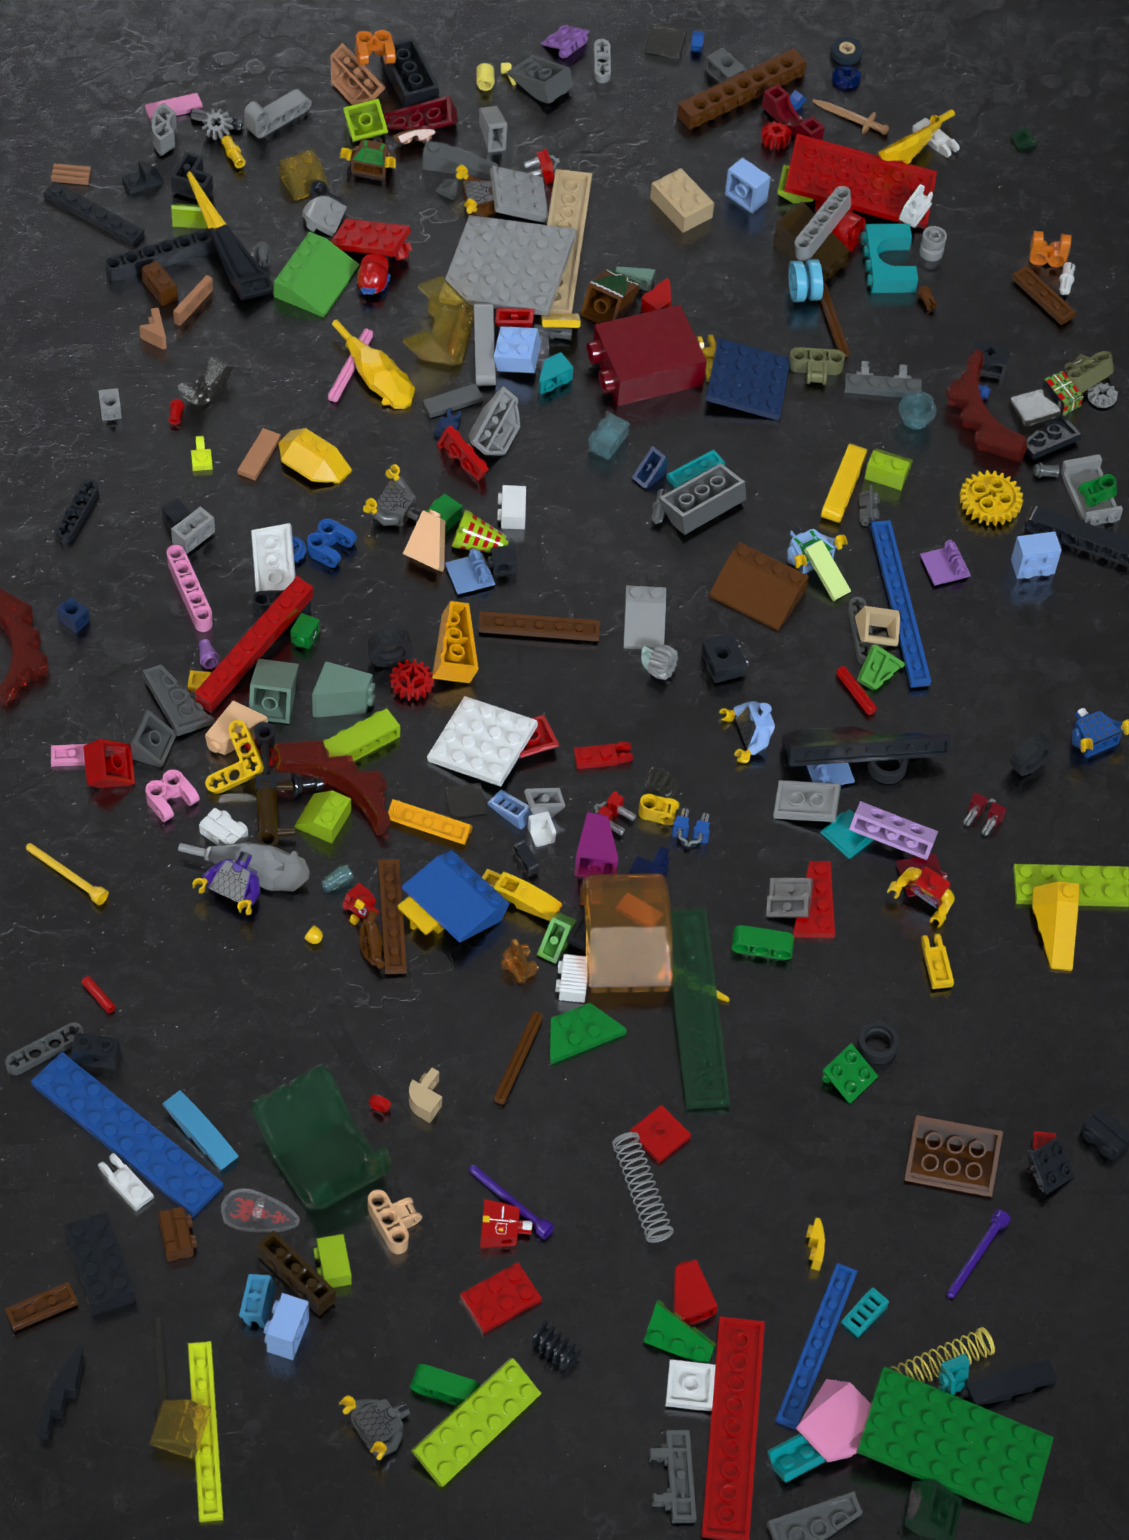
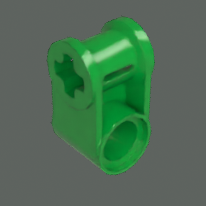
M1105 474L1094 480L1084 482L1079 486L1078 491L1080 494H1083L1086 506L1093 507L1116 496L1117 484L1116 478L1113 475Z

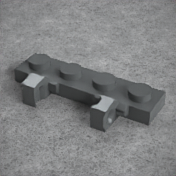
M862 361L860 371H856V374L846 373L845 393L920 399L921 380L911 379V375H907V365L901 364L898 369L899 375H894V377L874 376L873 373H869V362Z
M666 1430V1444H661V1448H650L649 1462L652 1460H657L659 1463L664 1461V1466H668L669 1488L662 1495L653 1493L652 1506L665 1507L666 1511H671L672 1523H695L696 1507L690 1431Z

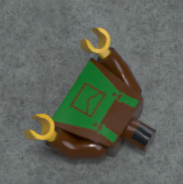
M374 136L372 141L362 140L353 149L341 148L339 158H345L347 161L351 160L352 173L385 179L386 168H396V158L393 157L390 151H387V144L382 143V138Z

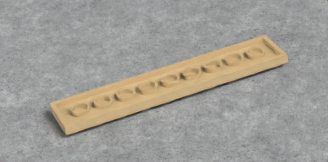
M556 169L547 225L576 229L577 236L550 313L572 314L592 173Z

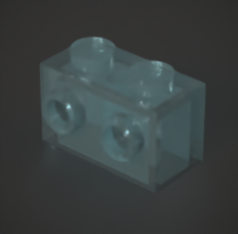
M611 413L605 419L602 418L598 429L595 432L593 431L588 438V442H590L589 451L610 460L628 436L629 422Z

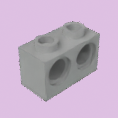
M199 507L171 529L172 543L182 546L185 553H189L215 532L214 517L202 507Z

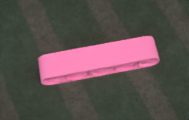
M172 545L167 549L168 568L195 628L200 632H207L213 625L211 608L185 550L180 545Z

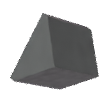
M149 710L145 711L131 741L132 759L162 767L176 734Z

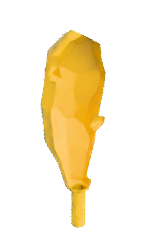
M949 110L940 116L932 115L930 125L877 152L879 157L886 161L911 163V159L932 139L933 135L941 127L942 122L955 116L954 110Z
M337 319L334 320L332 325L347 341L345 346L349 349L354 359L357 371L368 387L383 398L382 404L391 405L395 409L409 407L413 400L415 387L407 374L402 372L387 354L381 350L373 349L358 338L351 336Z

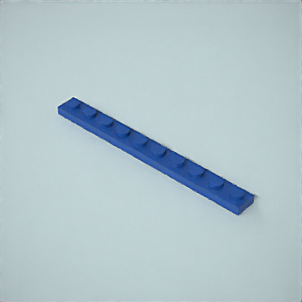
M891 520L871 522L870 527L891 610L899 611L900 615L899 643L910 687L930 686L931 678Z

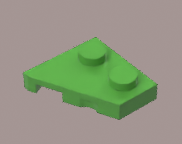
M871 645L857 681L869 689L875 690L885 680L892 677L894 672L903 668L905 663L881 647Z

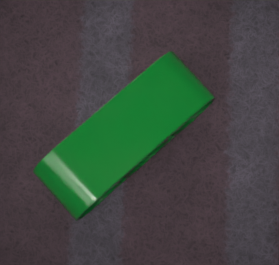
M740 925L734 928L731 948L737 953L788 960L793 955L795 937L788 932Z
M418 1364L410 1384V1388L419 1394L457 1406L463 1403L480 1387V1384L475 1380L425 1364Z

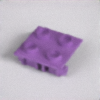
M564 25L557 32L549 35L541 45L558 48L560 50L559 56L567 58L587 43L588 37L586 34L589 33V30Z
M952 540L946 541L942 549L920 554L934 586L971 577L955 542H952Z

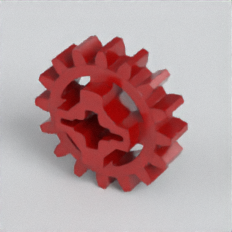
M407 659L404 665L399 662L398 668L393 667L390 674V687L394 688V694L400 693L401 699L407 696L408 701L411 700V697H415L417 701L420 695L425 698L426 692L431 693L432 686H434L433 672H430V666L424 667L423 661L417 664L416 659L412 663H409Z

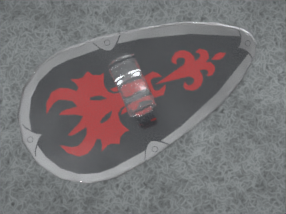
M240 1188L225 1196L221 1204L223 1220L228 1226L236 1230L248 1232H272L274 1230L275 1232H281L295 1228L300 1223L298 1215L286 1204L252 1189Z

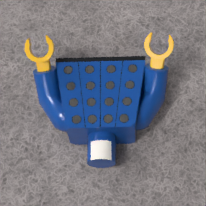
M1081 708L1075 713L1078 720L1072 731V745L1081 749L1086 758L1115 746L1119 743L1122 732L1125 735L1129 734V719L1123 722L1106 716L1101 711L1089 715L1085 708Z

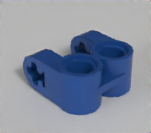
M323 519L319 522L316 532L311 533L307 538V554L312 559L334 568L340 562L341 556L329 546L337 542L345 547H352L357 540V535L351 529L332 519Z

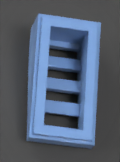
M500 790L488 802V806L519 829H523L528 824V816L533 815L529 805L503 790Z

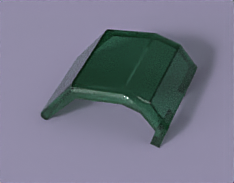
M322 1064L309 1070V1077L306 1078L304 1073L289 1081V1088L286 1084H283L270 1091V1098L265 1094L252 1101L253 1107L251 1108L275 1162L298 1197L312 1211L330 1206L386 1175L392 1168L388 1149L382 1146L373 1151L351 1118L330 1070L324 1068Z

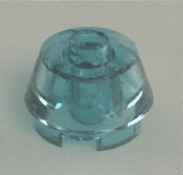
M921 391V394L907 393L900 401L898 407L903 423L907 427L917 430L926 427L933 420L937 412L933 397Z

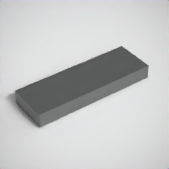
M476 383L425 399L422 405L428 416L433 418L447 413L449 408L455 411L482 402L483 396Z

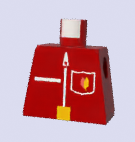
M485 1199L480 1248L517 1245L518 1233L531 1235L532 1221L519 1220L520 1208Z

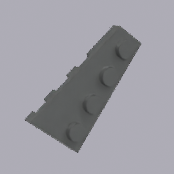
M162 665L142 671L145 682L176 736L214 724L215 719L203 710L204 707L199 702L196 703L190 697V693L186 689L183 690L178 685V681Z
M851 1492L772 1519L767 1522V1526L773 1540H825L863 1513L855 1492Z

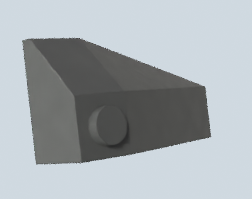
M430 140L425 143L423 170L457 174L456 169L459 165H464L472 176L491 179V167L498 166L497 163L448 143Z

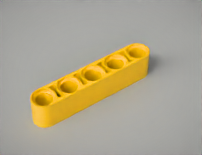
M849 443L821 513L822 518L840 523L865 462L868 449Z

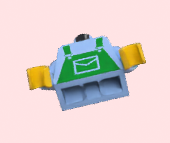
M796 527L790 532L792 539L787 550L788 563L794 565L800 572L805 574L813 570L814 567L804 549L822 540L833 558L835 548L840 550L842 545H848L846 536L838 535L835 538H831L818 533L815 529L803 533L799 527Z

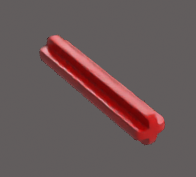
M845 666L838 668L836 675L868 715L875 713L877 706Z

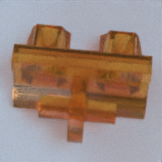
M517 939L511 940V946L505 950L503 954L504 959L500 965L502 969H509L511 973H514L518 983H524L527 977L536 974L538 966L536 962H528L526 959L530 955L528 944H519Z

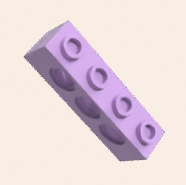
M861 801L849 828L851 831L925 860L928 859L938 833L936 830Z

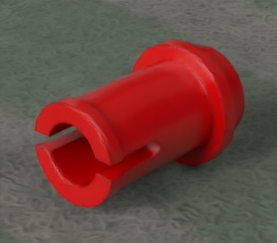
M173 399L169 404L170 414L168 421L173 425L180 424L181 413L185 405L182 400Z

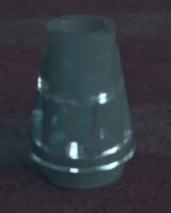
M346 864L342 867L339 865L321 882L326 891L329 892L350 884L354 876Z

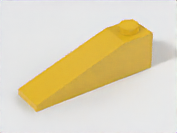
M1058 881L1033 887L1032 910L1036 915L1038 929L1043 938L1044 949L1051 969L1072 971L1079 903L1078 883Z

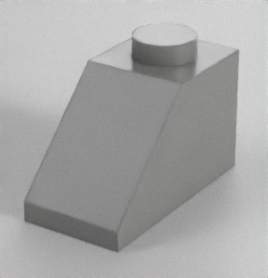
M560 788L524 790L533 815L548 811L550 817L553 818L565 807Z

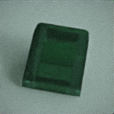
M1027 126L1011 135L1019 150L1037 145Z

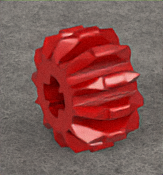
M773 121L772 124L767 122L761 131V142L764 143V147H770V150L776 149L779 151L780 148L785 149L791 142V129H788V124L782 125V121L780 123Z

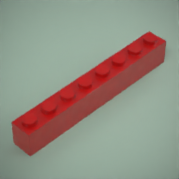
M296 576L195 691V702H199L204 709L212 714L258 659L261 658L313 598V587Z

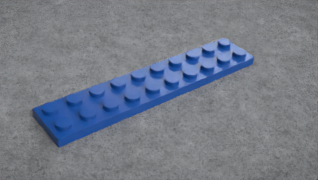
M63 1052L31 1081L34 1088L178 1206L185 1207V1211L191 1214L192 1217L224 1187L221 1180Z

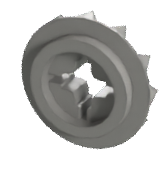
M1100 381L1087 391L1089 401L1098 407H1110L1117 400L1118 392L1115 391L1114 386H1109L1108 382L1102 384Z

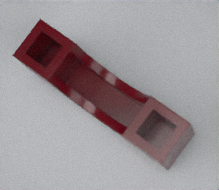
M776 84L764 91L762 108L779 123L782 121V125L788 124V129H791V133L795 138L797 134L823 141L825 126L814 116L809 119L802 118L793 108L789 94L782 87Z

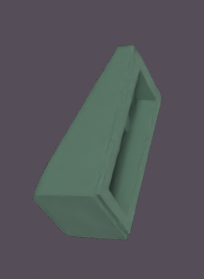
M616 267L617 273L641 283L639 289L651 291L655 279V270Z

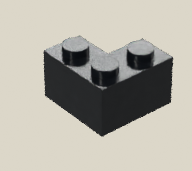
M186 151L171 175L172 192L196 199L187 177V173L190 171L207 198H209L213 191V176L204 172L203 156Z

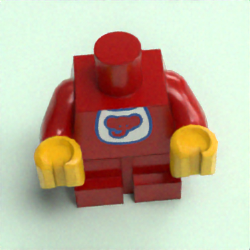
M358 883L346 894L342 907L354 913L349 920L353 925H357L360 918L368 916L370 910L375 911L377 915L379 914V910L374 907L376 899L362 884Z

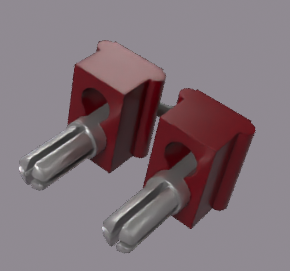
M973 793L968 815L963 823L964 825L967 823L966 826H969L975 816L979 818L981 813L985 812L987 803H991L986 819L987 823L982 830V834L988 835L993 826L997 827L1000 822H1003L1006 808L995 803L996 801L993 799L988 800L978 793Z

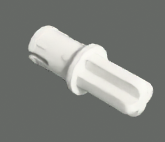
M1071 262L1063 265V272L1059 278L1061 282L1059 288L1061 295H1068L1071 290V284L1074 282L1075 265L1072 264L1071 267Z

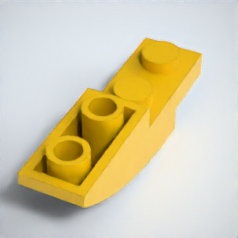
M487 869L482 876L504 899L514 903L517 909L551 921V918L558 914L563 906L560 901L543 890L504 871L502 874Z

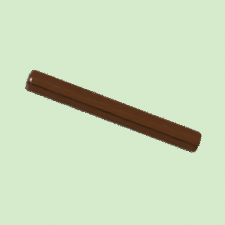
M823 282V295L820 301L837 350L842 351L845 357H848L850 350L826 283Z
M532 1012L494 1095V1102L501 1105L505 1103L542 1022V1013Z

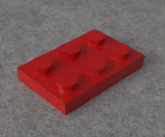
M519 1262L460 1294L462 1302L483 1334L542 1301V1297Z

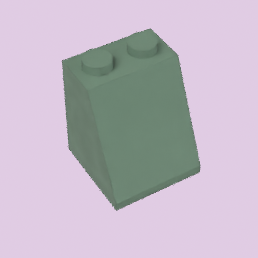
M258 659L250 683L249 708L267 716L268 721L289 724L298 682L299 664Z
M325 662L312 693L313 717L365 714L368 707H372L375 695H373L375 683H372L373 674Z

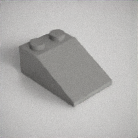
M626 585L624 648L643 649L646 646L654 650L656 646L664 645L666 588Z

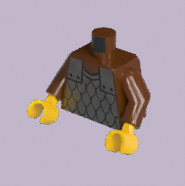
M459 165L456 169V172H458L456 178L464 180L462 183V195L468 217L469 215L488 217L495 213L491 180L475 178L468 173V169L464 165Z

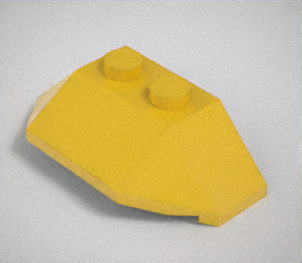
M306 428L291 430L278 442L281 462L311 481L339 484L352 472V469L335 446Z

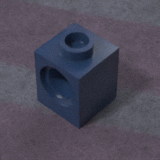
M71 596L66 601L61 602L57 608L58 621L75 633L80 631L90 621L89 609Z

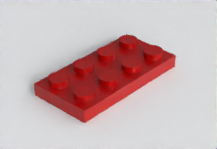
M346 218L331 240V243L344 251L395 256L410 234L411 229L409 225Z

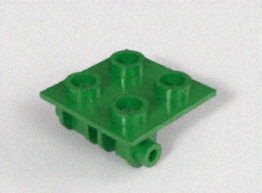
M852 1043L822 1070L824 1072L822 1080L827 1084L829 1082L833 1083L849 1104L878 1077Z

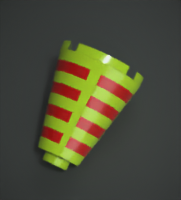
M465 510L451 547L466 550L476 548L480 552L491 553V548L506 547L508 540H505L506 535L470 511Z

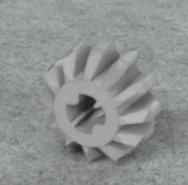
M219 108L216 113L212 109L211 115L209 113L205 114L208 119H202V123L205 124L202 129L207 131L206 135L208 137L212 136L213 140H216L218 136L222 140L223 134L230 135L228 130L233 129V126L230 124L233 122V119L229 117L227 111L223 113V110Z
M660 644L656 646L649 658L648 672L658 679L666 680L668 677L670 678L677 665V651L668 645Z

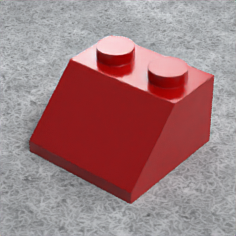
M98 739L83 746L87 786L110 788L135 784L131 744Z

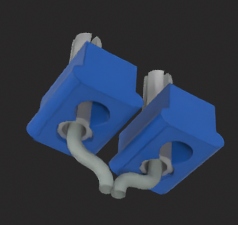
M683 808L681 816L677 815L676 822H673L671 835L684 841L686 846L699 842L708 843L710 833L709 814L707 813L705 821V813L702 814L701 820H697V824L693 828L692 841L688 843L686 839L689 832V810L686 809L685 813V808Z

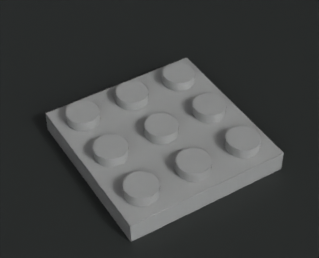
M492 166L490 176L495 212L546 223L548 220V210L543 177Z

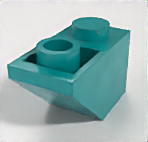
M561 352L544 361L539 379L538 392L540 395L550 392L562 384H567L573 378V366Z

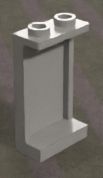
M1100 454L1063 461L1060 472L1080 520L1094 526L1120 520L1123 511L1122 506L1116 505L1114 498L1098 503L1093 507H1087L1083 494H1080L1078 491L1082 483L1103 476L1100 468L1102 463Z

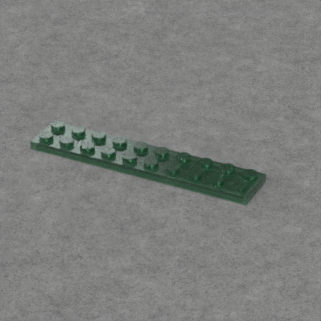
M706 909L664 911L663 916L686 1109L730 1107Z

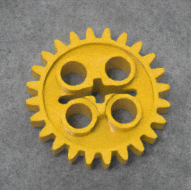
M986 470L985 475H983L979 471L978 476L972 474L971 479L967 478L966 482L962 484L959 495L960 503H963L962 509H967L966 515L973 514L972 520L979 518V523L984 520L986 525L993 522L994 526L999 521L1004 525L1005 519L1011 522L1012 517L1016 518L1017 513H1020L1023 503V493H1020L1021 487H1015L1017 482H1010V476L1003 478L1004 473L998 476L996 471L990 474Z

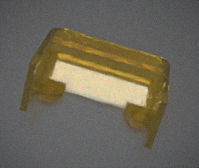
M443 276L418 284V288L429 298L427 309L429 314L435 318L432 334L425 330L403 338V342L423 361L450 366L461 364L474 321L472 306Z

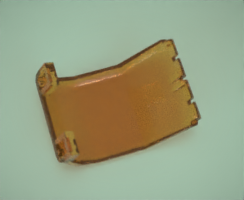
M659 873L587 875L580 886V905L585 906L587 986L591 987V993H607V987H611V993L628 992V987H632V992H650V986H654V992L669 991V986L673 985V942L670 897L666 877Z

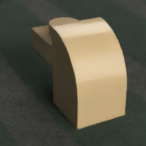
M431 1068L428 1073H424L419 1083L412 1080L409 1086V1105L411 1110L418 1117L429 1123L442 1107V1096L433 1092V1089L439 1082V1071Z

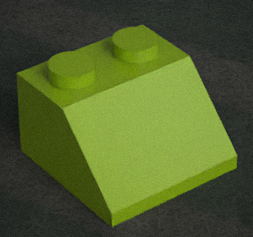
M379 99L343 108L347 128L353 142L388 133Z
M876 448L873 450L867 464L865 479L902 490L913 460Z
M334 791L313 794L296 822L295 828L333 843L351 813V798Z

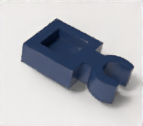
M449 408L447 410V418H440L434 430V435L441 437L444 430L450 425L458 430L461 412L459 411L457 415L453 416L451 415L452 408Z

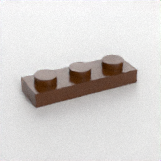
M67 1282L5 1308V1313L15 1332L76 1306L78 1301L70 1283Z

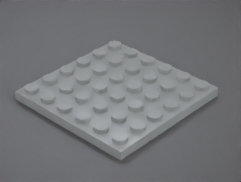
M469 215L440 292V301L471 306L480 303H493L494 309H534V314L549 316L577 236L576 229Z

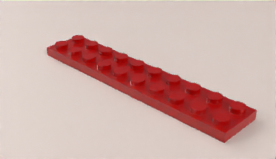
M719 1317L701 1536L703 1538L749 1540L765 1321Z

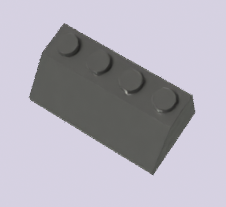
M720 463L661 496L659 501L673 526L683 534H687L745 501V481Z

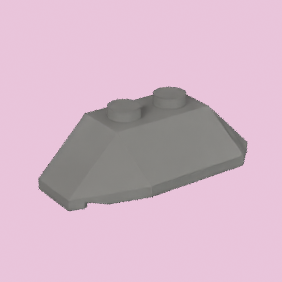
M504 386L499 389L482 409L468 435L470 442L485 455H505L520 428V417L517 407L518 398Z

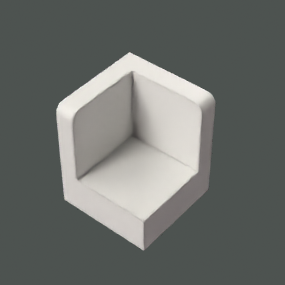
M549 812L528 816V830L534 846L539 847L555 843L556 830Z

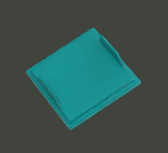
M850 809L845 813L839 814L836 817V822H831L820 832L848 859H851L874 840L849 830L855 815Z

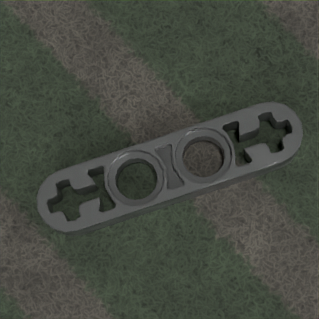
M853 597L849 601L848 613L857 660L863 665L866 659L864 655L865 649H867L868 655L871 645L875 644L864 643L858 639L860 636L857 624L855 623V616L858 613L857 607L854 605H858L861 611L864 606H867V603L861 597ZM869 625L868 635H873L871 625Z
M79 1023L67 1024L11 1053L5 1061L7 1071L12 1075H19L72 1048L75 1036L71 1035L70 1032L84 1033L83 1027ZM62 1035L65 1036V1039L67 1038V1042H64ZM55 1039L59 1040L61 1044L56 1048H52L49 1046V1042ZM32 1050L41 1051V1055L37 1058L29 1056ZM16 1061L19 1063V1066L12 1065V1062Z

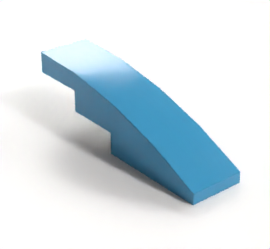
M181 1090L162 1103L189 1139L192 1138L202 1153L208 1155L219 1171L239 1157L213 1124Z

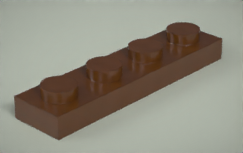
M1027 265L1013 273L1012 279L1059 324L1062 325L1075 317L1076 311Z

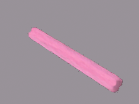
M364 329L359 340L368 345L373 337V331ZM351 354L328 393L330 401H338L356 368Z

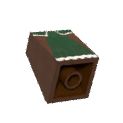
M609 268L589 282L580 316L598 324L623 318L635 302L641 283Z

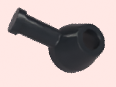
M316 180L310 185L309 193L311 199L327 196L339 203L343 200L328 192V186L323 181Z

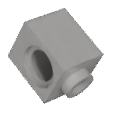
M118 388L98 390L102 421L122 419Z

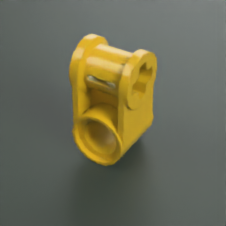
M645 794L640 799L638 815L641 819L670 826L673 825V822H676L675 813L679 808V802L672 798Z

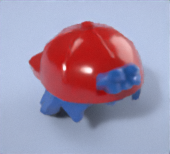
M368 254L363 258L357 275V285L363 295L383 292L385 287H387L391 277L388 274L387 258L378 254Z

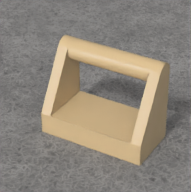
M864 606L855 616L861 642L888 646L898 645L899 611ZM869 625L887 628L889 637L868 635Z

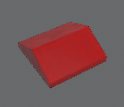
M544 715L531 718L537 720L538 726L525 748L520 752V758L559 746Z

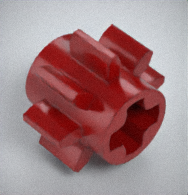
M404 241L395 255L396 261L409 257L408 252L412 251L410 242L405 243Z

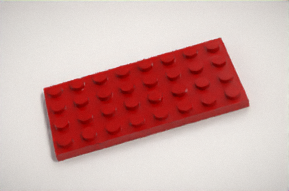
M797 134L784 191L825 202L837 187L845 186L850 189L851 210L906 224L899 220L904 205L920 184L925 186L923 191L925 196H928L930 192L933 193L937 171L900 161H886L878 155ZM930 208L916 227L926 229Z

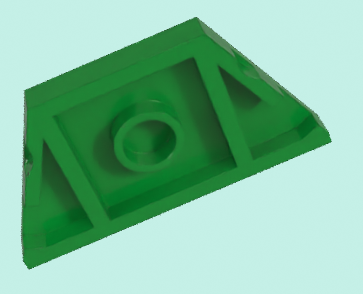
M591 1003L552 1017L550 1022V1063H556L626 1034V1028Z

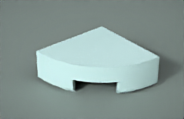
M644 646L641 653V661L648 670L649 658L654 650Z

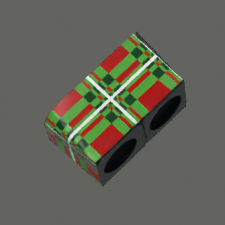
M1064 371L1044 379L1042 391L1063 415L1081 407L1083 396H1081V392Z

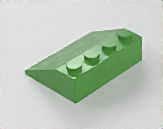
M309 232L275 279L274 297L325 317L359 268V264L326 238Z

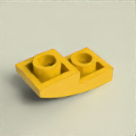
M816 1218L814 1225L809 1224L806 1237L810 1238L808 1247H812L809 1257L810 1260H813L811 1269L820 1271L824 1256L825 1237L820 1218Z

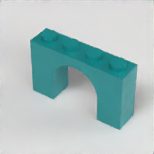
M866 224L865 232L861 234V242L865 243L863 256L867 257L865 270L869 271L867 284L871 285L872 293L916 292L918 284L916 266H892L883 262L878 256L880 253L888 250H909L912 240L910 224Z

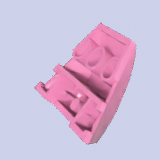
M826 1379L796 1429L827 1462L852 1457L853 1454L857 1453L856 1450L871 1404L850 1382Z

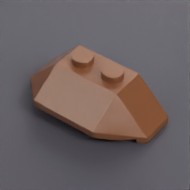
M344 43L331 54V83L352 105L375 100L385 89L384 84L366 65H358L356 55Z

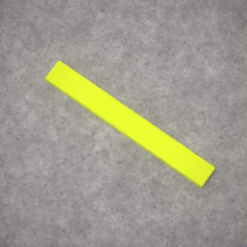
M211 1341L188 1343L199 1521L223 1520L212 1345Z

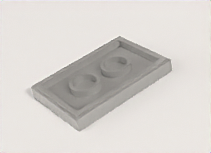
M779 780L773 814L774 819L836 822L841 790L840 784Z

